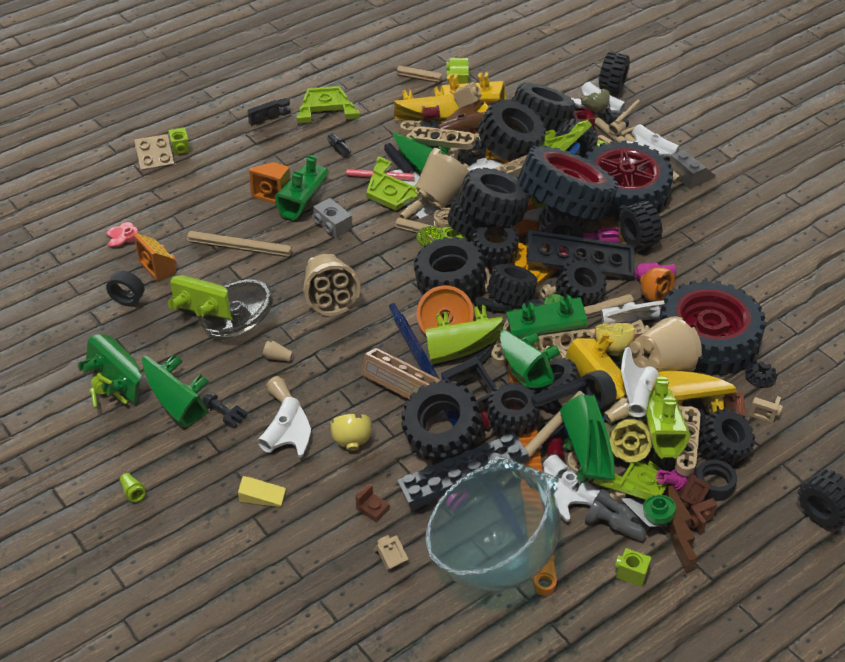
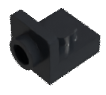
M607 108L603 120L610 125L622 113L613 114L611 109ZM625 117L623 121L625 122L626 127H628L629 121Z

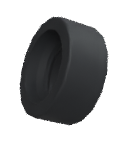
M124 270L113 273L106 285L109 296L115 302L125 306L137 304L145 291L141 279L135 274ZM118 284L127 286L133 293L123 290Z
M596 370L582 376V379L586 382V389L581 392L584 395H594L599 410L609 408L615 403L617 396L616 386L612 377L607 372ZM595 382L600 389L601 399L595 391Z
M707 460L701 463L696 472L697 478L707 483L703 477L704 475L717 474L728 482V485L721 487L711 485L705 498H713L715 501L729 498L734 492L737 483L735 470L729 464L720 460Z

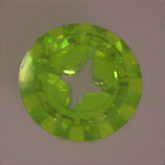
M427 226L420 229L416 237L419 245L425 246L428 243H433V240L443 239L445 232L439 227Z

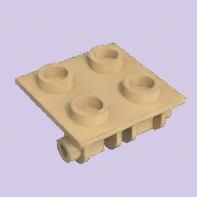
M168 134L134 139L141 170L174 164Z

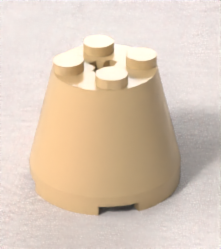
M434 148L429 154L415 191L421 198L426 197L429 200L428 203L435 209L437 207L439 209L444 208L455 197L459 196L465 175L469 172L464 165L452 156L442 155V151L438 148Z
M321 254L310 258L306 267L303 288L308 306L324 316H335L348 311L356 298H359L361 290L360 281L354 270L333 254Z
M676 316L661 320L637 337L629 346L633 362L637 367L645 368L650 366L658 372H692L696 369L695 366L698 358L702 354L701 341L695 328H691L683 321V318Z

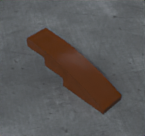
M671 485L668 486L666 496L675 502L676 514L667 524L675 552L685 572L688 573L694 571L698 559L692 549L695 540L690 530L692 517Z

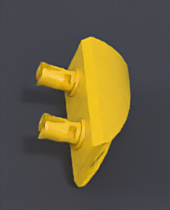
M482 72L478 74L480 83H476L481 91L482 96L480 98L488 106L495 101L501 99L505 101L507 99L504 81L489 82L487 72L485 76H483ZM449 74L447 76L449 85H442L444 95L453 94L459 87L467 84H459L457 74L454 75V78L452 74Z
M442 86L440 93L437 87L434 88L435 96L414 99L412 90L409 89V96L406 90L402 92L404 100L394 101L393 114L395 119L403 122L423 120L422 106L435 107L439 105L440 120L433 118L426 119V121L444 122L460 107L453 94L444 95V88Z
M603 333L598 342L595 339L576 338L567 349L565 360L570 359L576 364L580 377L582 378L585 374L596 370H603L612 377L615 383L616 399L628 397L621 370L605 352L614 339H609L610 335ZM595 382V390L600 392V389L597 383Z
M684 371L658 372L659 377L668 378V388L673 392L679 406H682L684 400L708 397V399H711L712 413L717 411V406L721 410L724 409L723 397L725 395L737 394V389L733 384L709 375Z

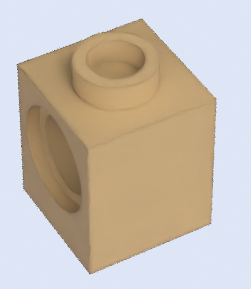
M475 81L459 87L453 93L460 108L476 102L482 96L480 88L476 85Z

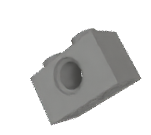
M331 198L313 207L314 221L335 238L352 229V215Z

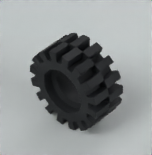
M476 137V144L472 149H460L462 163L470 166L476 163L477 160L486 158L485 144H482L479 137ZM480 151L481 154L474 156L469 154V152Z

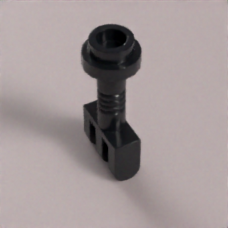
M207 393L202 400L208 409L214 407L225 415L223 422L231 428H234L237 425L236 423H240L242 418L247 416V412L237 405L232 409L223 405L217 400L218 395L215 393Z

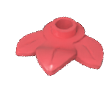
M130 222L122 223L120 227H112L106 232L107 236L112 238L108 243V247L120 246L125 242H134V234L138 233V229Z

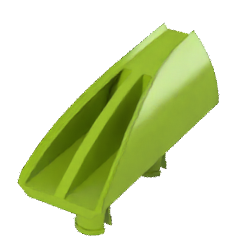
M185 275L172 277L170 285L173 298L168 300V306L171 310L179 308L193 311L198 317L210 315L228 320L233 319L228 301V290L224 286Z
M482 305V314H480L478 307L474 308L476 321L450 325L448 313L444 312V321H442L438 313L436 315L438 327L425 329L431 364L457 359L479 351L488 344H492L500 338V331L503 329V317L488 319L486 306Z
M658 377L656 378V386L652 389L645 417L653 447L661 459L663 457H673L676 459L686 448L691 434L676 398L668 388V378Z

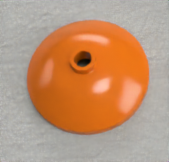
M445 285L430 289L422 296L417 306V321L425 335V329L438 327L436 319L438 313L442 321H444L442 318L444 312L448 313L450 325L472 322L474 318L471 300L463 291L453 286Z

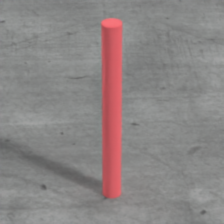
M347 169V176L371 178L373 175V171ZM386 173L400 180H414V174Z

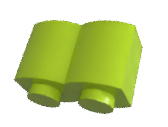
M450 58V61L446 62V80H448L447 76L449 74H452L453 78L457 74L459 84H467L469 80L468 58Z

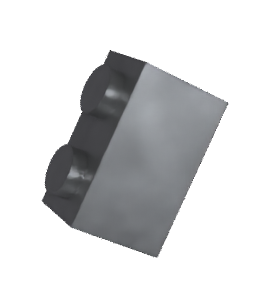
M685 150L671 155V169L681 176L680 181L689 189L716 177L714 173Z

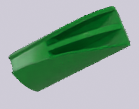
M394 132L393 137L399 146L400 154L412 166L413 170L421 175L433 148L413 140L412 136L408 138ZM439 146L438 149L442 151V155H447L451 148Z
M308 155L306 164L299 171H294L292 178L275 195V203L282 218H289L292 221L298 218L324 184L329 171L325 167L316 165V156Z
M567 295L566 300H564L562 296L560 301L537 306L529 302L527 308L525 303H523L522 309L506 312L511 333L519 338H523L532 331L536 332L539 336L581 329L587 330L588 319L580 297L571 298Z
M502 329L500 331L501 345L514 377L529 388H540L553 383L554 375L549 361L560 355L558 347L552 344L541 352L532 346L540 342L536 332L532 331L520 339L511 332Z
M105 334L91 336L87 343L86 360L78 363L79 371L83 370V374L92 370L101 373L102 376L112 381L111 385L107 383L102 384L103 393L107 392V396L120 391L137 405L139 381L141 379L138 364L113 337Z
M175 353L172 354L164 365H159L150 357L143 356V369L151 389L167 413L182 428L191 426L207 414V407L199 395H197L209 383L205 376L203 377L200 373L187 386L171 374L173 370L183 363L181 358L176 356Z
M582 393L568 401L560 409L569 434L568 438L564 441V443H567L565 447L576 452L581 465L575 473L578 475L577 479L579 481L586 482L588 478L609 481L614 479L615 476L614 459L609 436L595 396Z

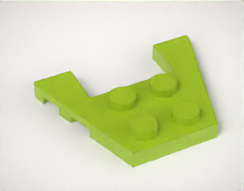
M339 86L308 88L303 99V105L299 109V114H297V123L312 122L311 112L319 113L343 109L345 119L360 118V113L354 108V104L348 101L347 95Z
M589 120L578 122L569 134L554 137L556 135L554 129L546 131L545 139L541 145L543 147H556L565 151L592 125Z
M378 156L366 192L367 198L393 210H398L420 197L415 193L417 183L412 186L386 174L391 168L392 162Z
M643 459L638 462H630L631 464L623 477L615 474L612 480L594 479L593 482L646 500L653 495H662L668 485L657 482L661 479H656V474L662 469L653 462L649 461L647 463Z

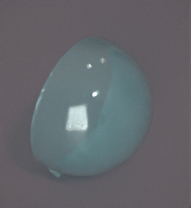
M497 456L495 460H490L486 466L467 474L442 496L430 516L426 530V545L432 560L449 578L473 590L500 592L516 588L530 581L547 565L557 546L560 533V512L554 494L558 490L556 487L559 482L558 477L543 473L540 470L527 467L502 456Z

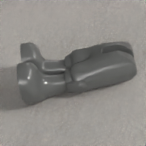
M605 489L599 492L585 518V522L589 524L594 523L598 518L607 520L613 529L640 542L644 540L647 535L646 532L651 528L627 504H619Z

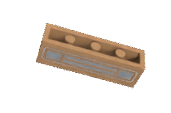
M378 348L365 353L361 374L369 380L383 385L386 389L397 392L404 398L410 399L409 396L413 392L417 393L419 387L423 385L426 387L429 385V382L435 381L440 383V379Z

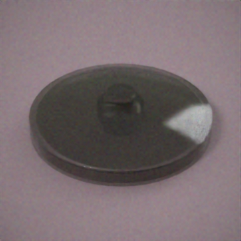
M248 279L230 283L224 287L228 290V301L233 319L228 320L205 315L204 317L199 316V321L204 331L212 337L229 338L241 335L257 326L267 316L273 303L272 294L267 285L258 280Z

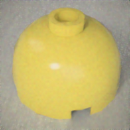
M609 323L596 326V341L598 342L603 333L609 334V339H614V341L607 348L606 352H609L611 356H619L621 352H624L625 348L630 346L631 342H634L635 328L632 325L615 323V326H609Z
M347 414L334 418V423L330 422L333 439L338 445L346 447L349 451L358 450L359 446L364 445L369 440L372 433L371 418L366 415H362V418H356L355 414Z
M626 419L619 422L612 430L610 444L614 455L618 458L620 457L626 462H638L644 459L650 452L652 439L647 425L636 419Z

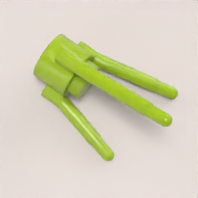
M98 373L91 380L92 388L89 392L92 395L94 408H97L96 394H105L102 390V384H112V381L102 376L101 373ZM118 392L112 393L124 404L128 403Z

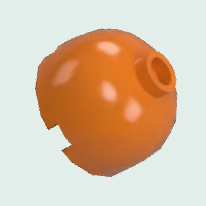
M664 267L651 268L640 279L642 295L650 302L663 301L668 291L674 288L675 274L672 273V270Z

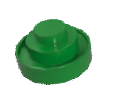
M653 495L644 502L643 513L648 521L655 524H665L675 517L676 505L668 496Z

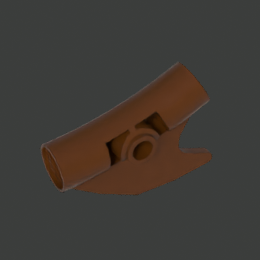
M480 100L456 110L443 123L438 124L439 129L467 132L478 128L485 112L480 113L476 110L484 104V101Z

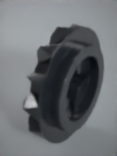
M754 361L753 364L749 363L745 370L746 378L757 386H770L777 379L776 369L771 368V364H764L763 361L761 363Z

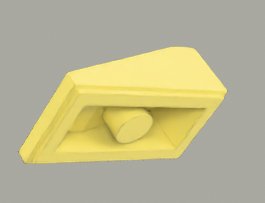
M243 476L238 491L239 502L282 507L286 488Z

